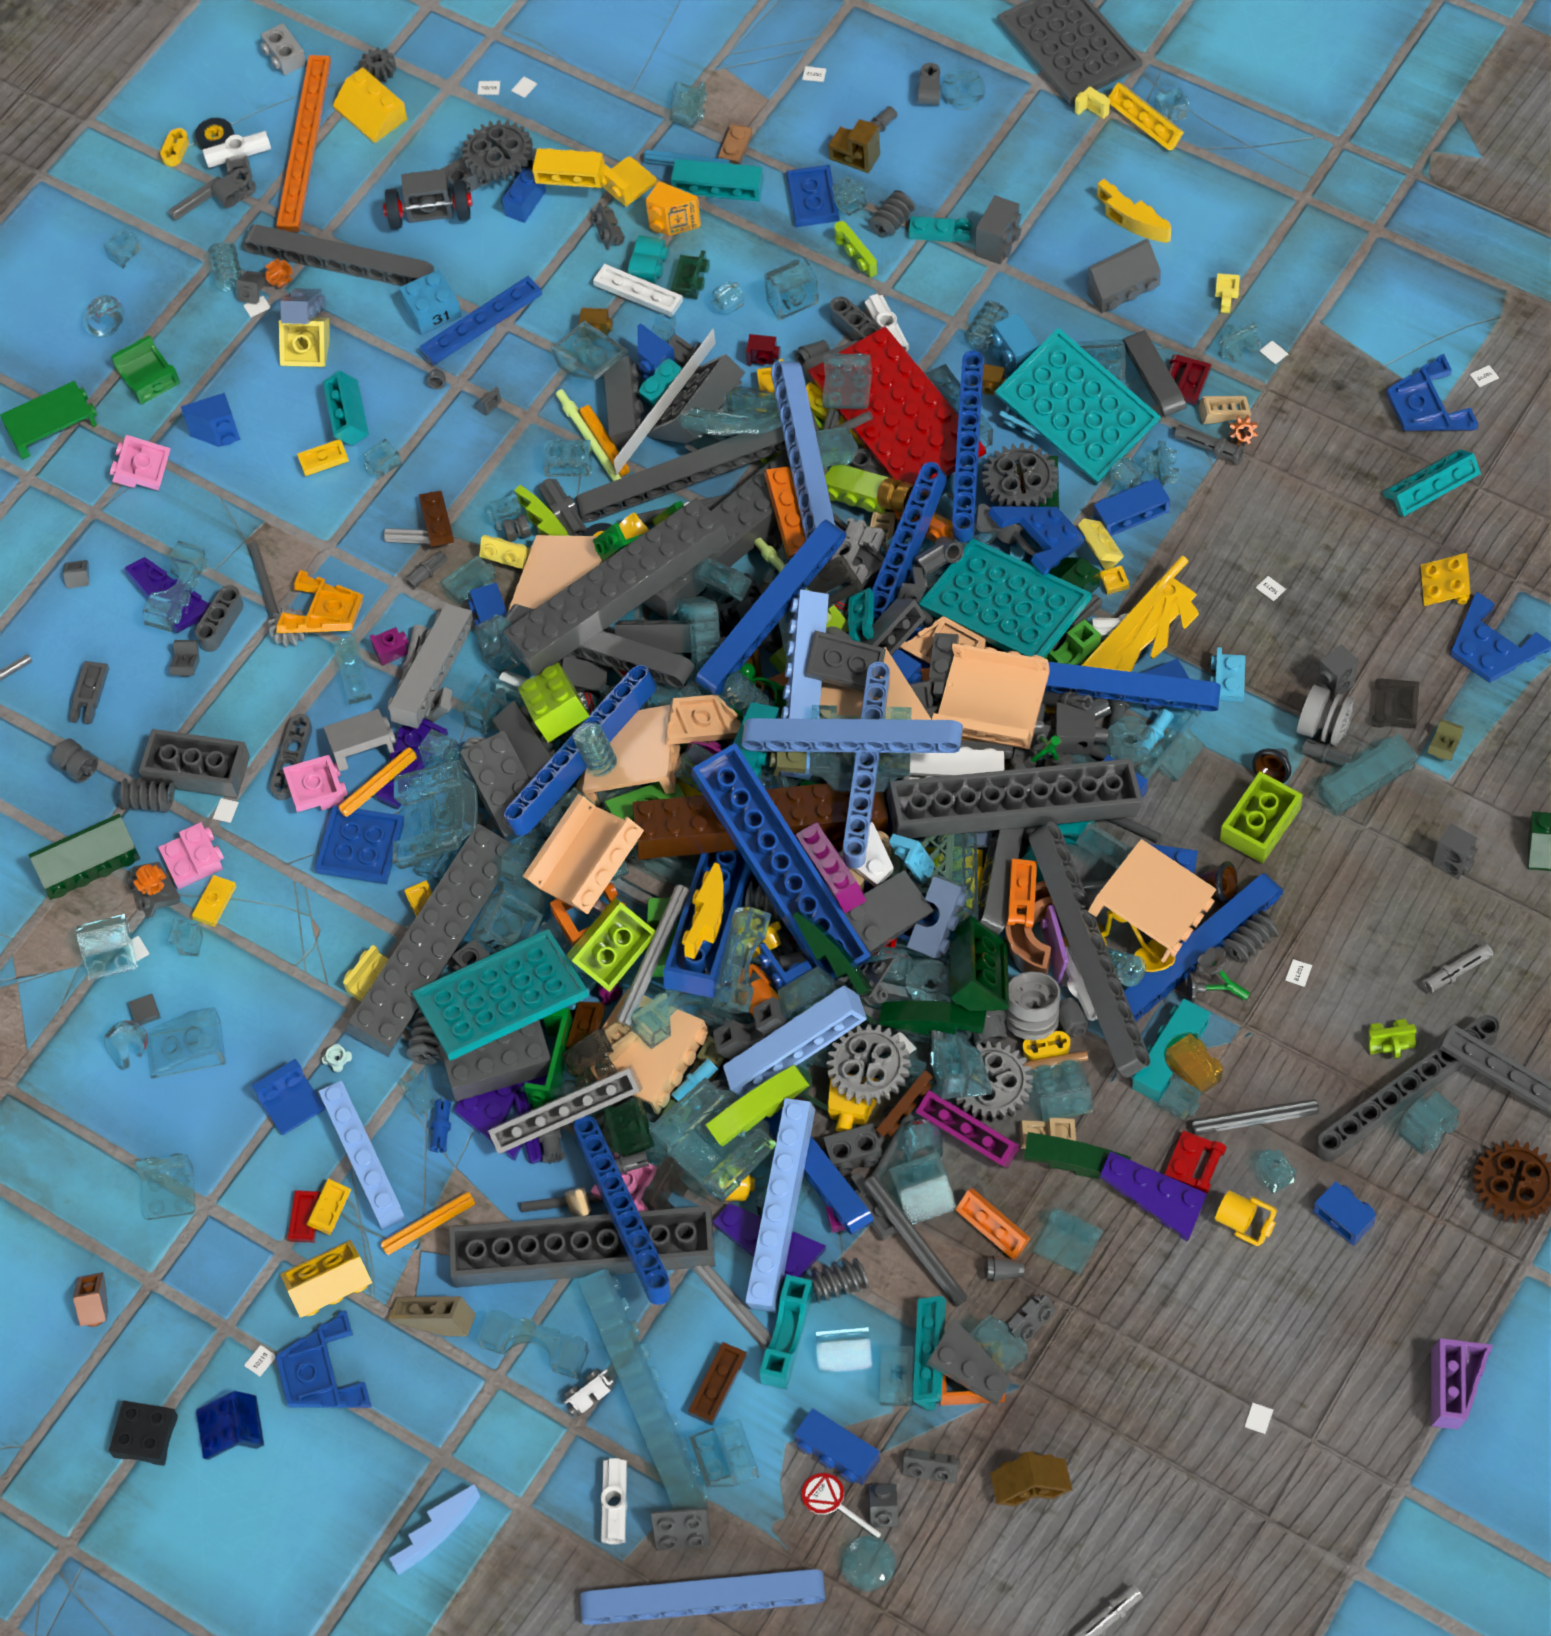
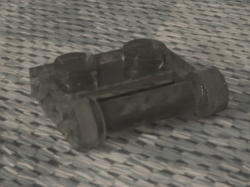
M843 555L827 562L807 587L812 592L826 593L849 580L851 585L829 596L828 607L854 593L857 594L864 590L860 580Z
M1384 678L1376 679L1374 681V689L1376 690L1375 714L1372 716V725L1378 728L1394 726L1416 729L1419 682ZM1388 690L1393 691L1392 715L1385 714L1386 691Z

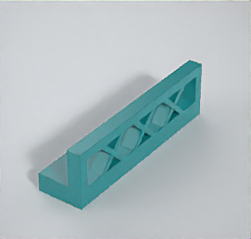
M1458 449L1382 492L1384 498L1394 500L1399 515L1406 516L1475 478L1481 472L1475 454Z
M943 1296L920 1298L917 1303L913 1401L927 1411L935 1410V1402L942 1401L943 1374L927 1363L945 1334L946 1299Z

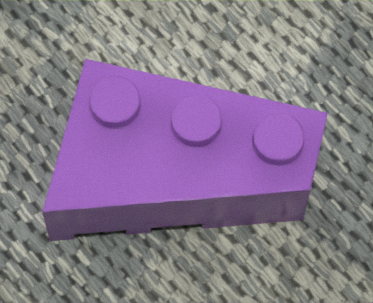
M1440 1338L1432 1347V1427L1458 1430L1468 1419L1480 1378L1483 1375L1485 1364L1493 1345Z

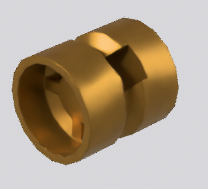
M886 478L880 484L877 492L879 506L903 513L914 484Z

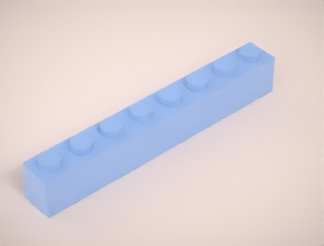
M800 589L797 598L792 599L790 611L794 613V619H791L789 624V634H792V641H789L787 647L790 663H787L785 669L788 685H785L783 691V699H787L786 707L784 706L782 709L781 719H819L822 681L805 677L815 630L826 633L829 594ZM807 752L805 773L780 771V775L809 780L815 770L816 752Z
M787 1098L784 1100L746 1297V1303L751 1309L777 1313L815 1115V1108L808 1101Z

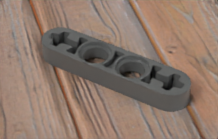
M304 714L295 715L289 721L270 783L273 797L280 801L291 797L282 767L287 763L295 765L303 762L312 733L310 719ZM301 723H304L305 726L301 727L299 736L297 727H299ZM297 742L301 744V747L296 751L288 749L292 743ZM283 778L285 779L284 783L286 788H283L282 791H278L277 788H281L283 785Z

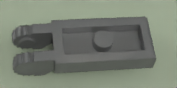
M84 661L72 699L71 722H77L81 714V707H87L84 715L85 724L93 723L95 708L98 707L109 672L108 664Z

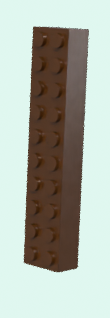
M879 778L876 782L871 822L877 831L887 834L888 814L881 778ZM852 781L765 789L794 835L817 822L829 841L844 840ZM861 784L859 787L866 788L868 785ZM704 795L632 802L633 822L644 830L636 842L638 860L738 850ZM863 806L856 807L858 810L866 809ZM857 828L852 831L861 832L862 829Z

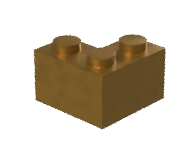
M861 119L857 121L853 130L840 126L828 145L829 160L869 174L880 156L879 126Z
M1033 1451L1024 1452L1019 1455L1018 1459L1000 1464L999 1469L990 1473L996 1503L1001 1505L1017 1506L1033 1497L1055 1499L1072 1490L1066 1459L1054 1457L1053 1454L1036 1455Z

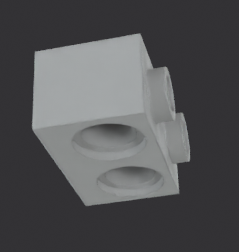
M284 23L261 34L263 41L261 48L266 56L270 55L273 66L276 70L280 69L284 76L307 65L303 49Z

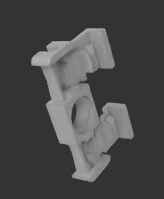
M848 518L846 520L848 523L845 531L847 533L846 538L837 553L831 557L825 573H820V577L825 584L840 586L842 582L854 583L856 588L860 589L868 574V570L863 564L853 566L852 564L860 548L859 545L865 544L867 546L869 544V547H872L874 552L878 553L886 535L883 529L868 527L864 520L855 522L853 518ZM849 548L847 554L839 555L842 549Z

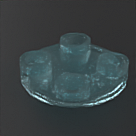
M872 1536L860 1537L852 1541L844 1550L841 1559L842 1572L847 1581L864 1592H870L885 1585L896 1570L895 1555L891 1547L882 1539Z

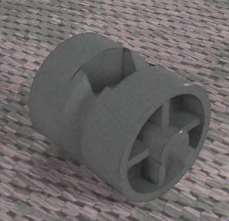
M68 738L62 741L54 750L52 763L59 769L66 770L68 775L75 781L82 783L88 780L96 771L98 758L91 752L83 750L82 746L75 740Z

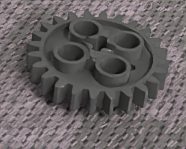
M498 120L496 125L489 121L488 127L481 124V130L473 129L474 135L468 134V141H463L464 147L461 150L466 169H470L472 175L477 173L478 178L485 175L486 181L491 176L494 177L495 181L498 180L499 176L506 180L507 174L514 177V171L522 172L521 166L527 167V160H532L531 154L534 153L529 132H525L523 126L518 128L516 122L510 126L509 120L504 124H501V121Z
M1021 443L1020 448H1016L1014 444H1011L1010 450L1003 446L1002 453L995 450L994 458L988 457V464H984L982 487L985 488L986 496L991 495V502L998 500V506L1006 504L1007 507H1029L1031 505L1038 507V502L1045 505L1046 497L1052 499L1053 491L1057 490L1058 467H1055V460H1049V453L1042 455V448L1034 451L1032 444L1028 449L1024 447V443ZM1015 462L1019 463L1021 480L1023 481V488L1025 494L1021 492L1020 478L1017 474V466Z

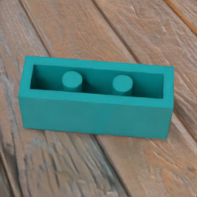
M338 370L323 381L333 435L335 438L354 446L369 435L358 380Z

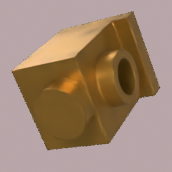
M581 308L578 324L580 339L585 340L586 336L608 337V333L613 331V318H609L608 309Z
M983 364L982 392L987 395H995V391L1008 379L1005 377V368Z

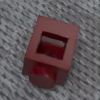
M749 334L746 348L747 366H752V363L773 365L776 360L780 359L781 346H777L776 337Z

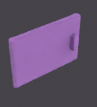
M1054 905L1048 906L1045 919H1042L1040 926L1046 945L1051 947V966L1055 981L1060 984L1068 963V957Z

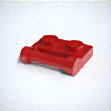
M1183 1130L1164 1175L1208 1193L1211 1187L1210 1180L1220 1156L1225 1154L1227 1147L1221 1142L1210 1141ZM1204 1150L1210 1152L1200 1179L1193 1178Z

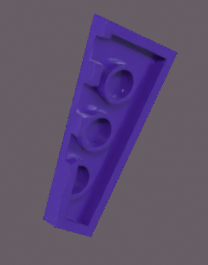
M146 557L125 567V573L176 633L199 622L211 605V602L207 603L204 601L201 595L195 591L191 592L185 588L181 581L169 577L165 570Z
M426 719L422 720L418 729L402 725L397 735L395 752L390 754V762L408 747L414 750L417 758L377 792L378 800L399 809L447 737V729Z
M1110 1151L1100 1178L1125 1197L1133 1199L1139 1204L1141 1209L1152 1213L1161 1220L1160 1223L1167 1228L1175 1230L1180 1234L1179 1237L1187 1242L1207 1193Z

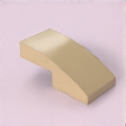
M1049 1118L1047 1122L1022 1120L1019 1124L1021 1148L1026 1147L1028 1132L1076 1141L1075 1119Z

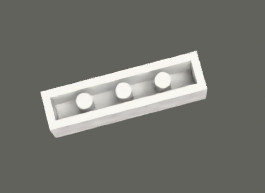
M961 747L956 753H903L902 780L1004 771V751H996L992 748L973 750L969 747Z

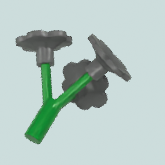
M1037 720L1030 746L1036 751H1041L1034 757L1030 756L1028 759L1019 754L1014 756L1011 762L1015 770L1034 768L1037 763L1036 761L1046 753H1051L1053 756L1046 760V767L1073 764L1074 758L1070 754L1064 755L1062 752H1056L1055 748L1060 744V738L1058 736L1051 738L1052 727L1044 724L1042 720Z
M1221 947L1207 949L1205 954L1198 958L1196 968L1202 974L1209 973L1212 975L1218 973L1225 981V984L1206 985V983H1196L1194 973L1189 972L1187 976V995L1190 1002L1194 1003L1196 994L1206 993V990H1229L1243 1000H1246L1250 995L1248 990L1230 980L1222 970L1227 959L1225 958L1226 952Z

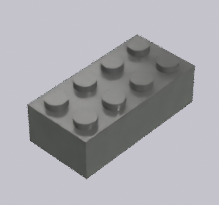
M152 729L139 772L142 779L146 780L147 785H150V782L153 780L156 782V786H159L160 782L163 781L166 788H168L170 782L175 785V789L238 798L250 755L245 742Z
M503 730L460 751V760L500 837L509 842L520 836L513 832L504 816V812L531 780ZM548 812L532 830L548 823Z
M539 1020L449 1061L440 1045L456 1102L546 1076L549 1073L551 1064L550 1054Z

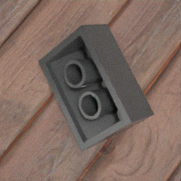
M1146 238L1089 267L1088 296L1101 313L1114 310L1120 304L1128 300H1134L1138 295L1146 291H1152L1160 285L1161 270L1150 241Z

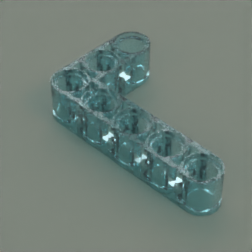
M702 596L678 598V618L690 624L692 663L694 664V670L692 671L694 696L714 695L696 682V676L720 646L717 604L715 601ZM722 691L720 694H718V696H719L722 700H723V691Z

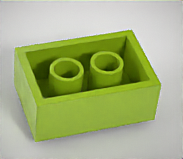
M559 662L545 668L542 673L526 680L518 687L534 723L548 743L590 717L573 683Z
M1259 772L1222 825L1220 841L1263 864L1300 811L1303 794Z
M614 897L566 956L610 992L648 947L656 931Z

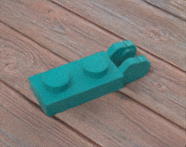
M911 216L908 233L909 239L967 242L971 240L972 234L969 230L973 227V221L967 218L955 220Z
M870 588L849 597L848 628L849 636L854 641L861 642L859 630H862L866 639L874 638L872 627L874 592Z

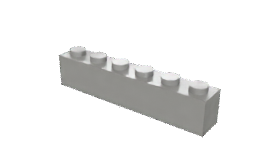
M445 604L442 611L437 613L435 624L432 629H428L424 644L418 647L414 662H410L408 665L407 674L404 680H400L397 693L388 702V711H390L392 722L419 728L473 628L472 610Z
M633 1065L493 1126L488 1132L498 1154H501L634 1095L643 1088Z

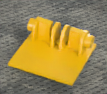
M1467 553L1421 564L1424 606L1455 599L1461 605L1467 603L1471 594Z

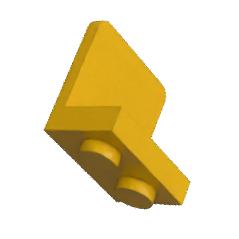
M629 156L611 169L605 164L601 186L627 207L655 186L657 178Z

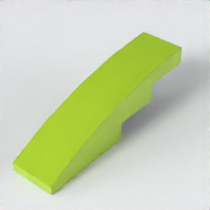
M519 485L514 490L517 504L526 509L528 522L537 527L539 535L569 536L553 512L538 497L522 485Z
M792 1065L744 1095L708 1122L706 1126L719 1145L725 1146L743 1130L748 1132L766 1116L771 1118L783 1108L785 1098L794 1099L809 1086V1083L798 1068Z

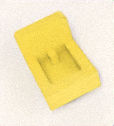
M1088 87L1075 98V113L1080 115L1088 108L1104 119L1109 115L1110 99L1105 94L1099 93L1092 87Z

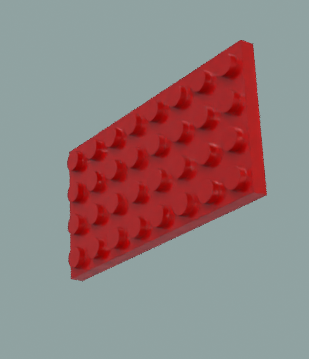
M886 326L808 370L810 378L833 407L839 411L845 422L867 411L871 412L872 420L852 430L890 478L915 484L920 469L928 462L937 463L946 477L955 472L959 415ZM979 441L980 458L986 454V448ZM937 473L933 474L929 479H934Z

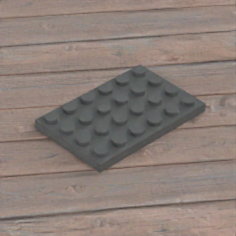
M1026 0L998 15V22L1069 104L1075 102L1077 95L1080 92H1084L1088 87L1098 90L1142 67L1143 60L1090 0Z

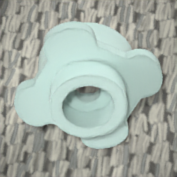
M339 1044L332 1045L326 1051V1055L322 1057L323 1064L331 1066L334 1072H341L346 1062L352 1060L351 1052H346Z

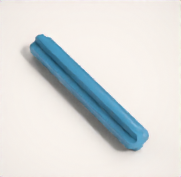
M649 149L644 152V162L674 166L675 159L730 163L728 159Z

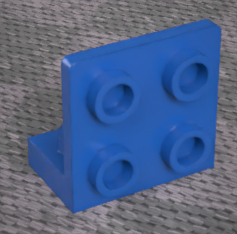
M763 942L759 945L760 954L758 958L761 962L759 967L772 980L774 984L773 989L781 998L785 999L788 1005L814 990L813 970L807 960L801 964L796 963L792 965L787 972H784L766 944Z
M296 1058L252 1085L258 1100L282 1135L287 1134L325 1110L324 1104L306 1079Z

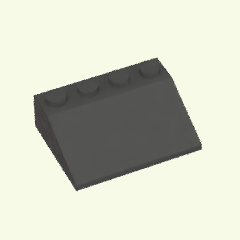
M727 354L699 366L647 434V437L685 444L693 440L698 441L705 433V426L712 423L717 417L716 411L719 407L722 408L729 401L728 395L731 391H735L741 385L742 381L740 379L745 372Z

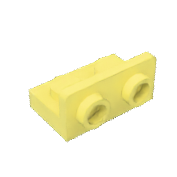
M1083 519L1078 524L1083 532L1082 535L1085 537V541L1105 570L1113 568L1124 557L1101 521Z
M487 535L481 537L479 557L523 569L528 559L530 548L523 544L505 541L502 538H494Z
M372 945L369 950H365L360 956L358 964L354 969H350L344 977L343 984L346 992L361 1002L389 960L379 953L376 946Z

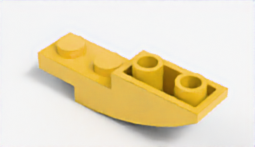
M1105 179L1097 183V198L1106 205L1105 215L1122 228L1144 238L1165 243L1171 241L1172 226L1166 219H1162L1151 206H1147L1142 200L1134 205L1130 198L1121 194L1115 185L1110 184Z
M714 863L711 870L705 872L702 887L700 890L697 889L693 896L692 904H695V914L692 920V928L690 931L686 930L682 939V945H685V956L695 959L704 940L714 943L721 925L724 884L721 868L718 863Z

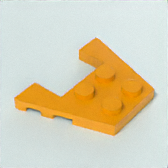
M299 570L294 582V590L316 593L307 616L282 612L277 623V633L352 631L363 604V594L338 584L336 587L325 583V579L321 577L311 578L308 576V572Z

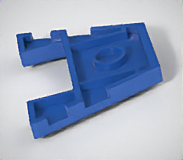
M1444 354L1436 357V360L1431 364L1427 363L1422 366L1421 370L1414 375H1408L1387 389V398L1403 431L1478 429V422L1471 407L1447 414L1432 383V380L1451 375L1452 369Z
M993 506L988 513L1000 528L1020 523L1043 548V552L1034 554L1031 559L1033 565L1043 575L1048 574L1053 566L1056 567L1060 564L1064 557L1071 555L1085 540L1081 532L1058 507Z
M1477 592L1455 641L1451 657L1490 683L1515 670L1520 664L1534 660L1539 654L1543 652L1546 654L1551 651V642L1537 632L1520 648L1483 623L1482 620L1494 609L1495 603Z
M346 1310L337 1314L338 1317L329 1323L325 1322L319 1326L318 1330L308 1337L301 1338L275 1356L289 1408L372 1407L365 1382L338 1389L327 1343L353 1335Z

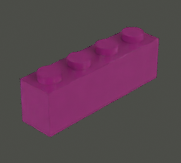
M817 822L795 834L844 914L866 902L858 882Z
M928 1090L916 1110L917 1114L1006 1168L1010 1166L1021 1147Z

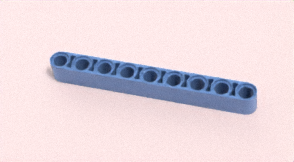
M775 361L772 366L771 375L805 539L807 540L822 521L827 519L834 525L835 522L801 364L799 362Z
M874 662L868 667L861 719H885L890 685V668L884 662ZM875 676H882L883 678L877 679V678H874V677H875ZM873 697H878V698H880V699H879V700H872L871 698H873ZM856 752L843 844L844 863L852 869L862 867L866 861L880 753ZM869 762L871 765L865 766L862 763ZM866 784L868 787L862 788L859 785ZM863 806L866 809L858 810L856 807ZM859 828V829H862L863 831H862V832H854V831H852V830ZM858 851L860 854L852 855L850 852Z
M753 718L745 721L742 747L750 751L956 753L960 750L963 725L955 720Z
M802 1570L586 1591L580 1594L581 1623L598 1625L821 1603L826 1600L824 1574L821 1570Z

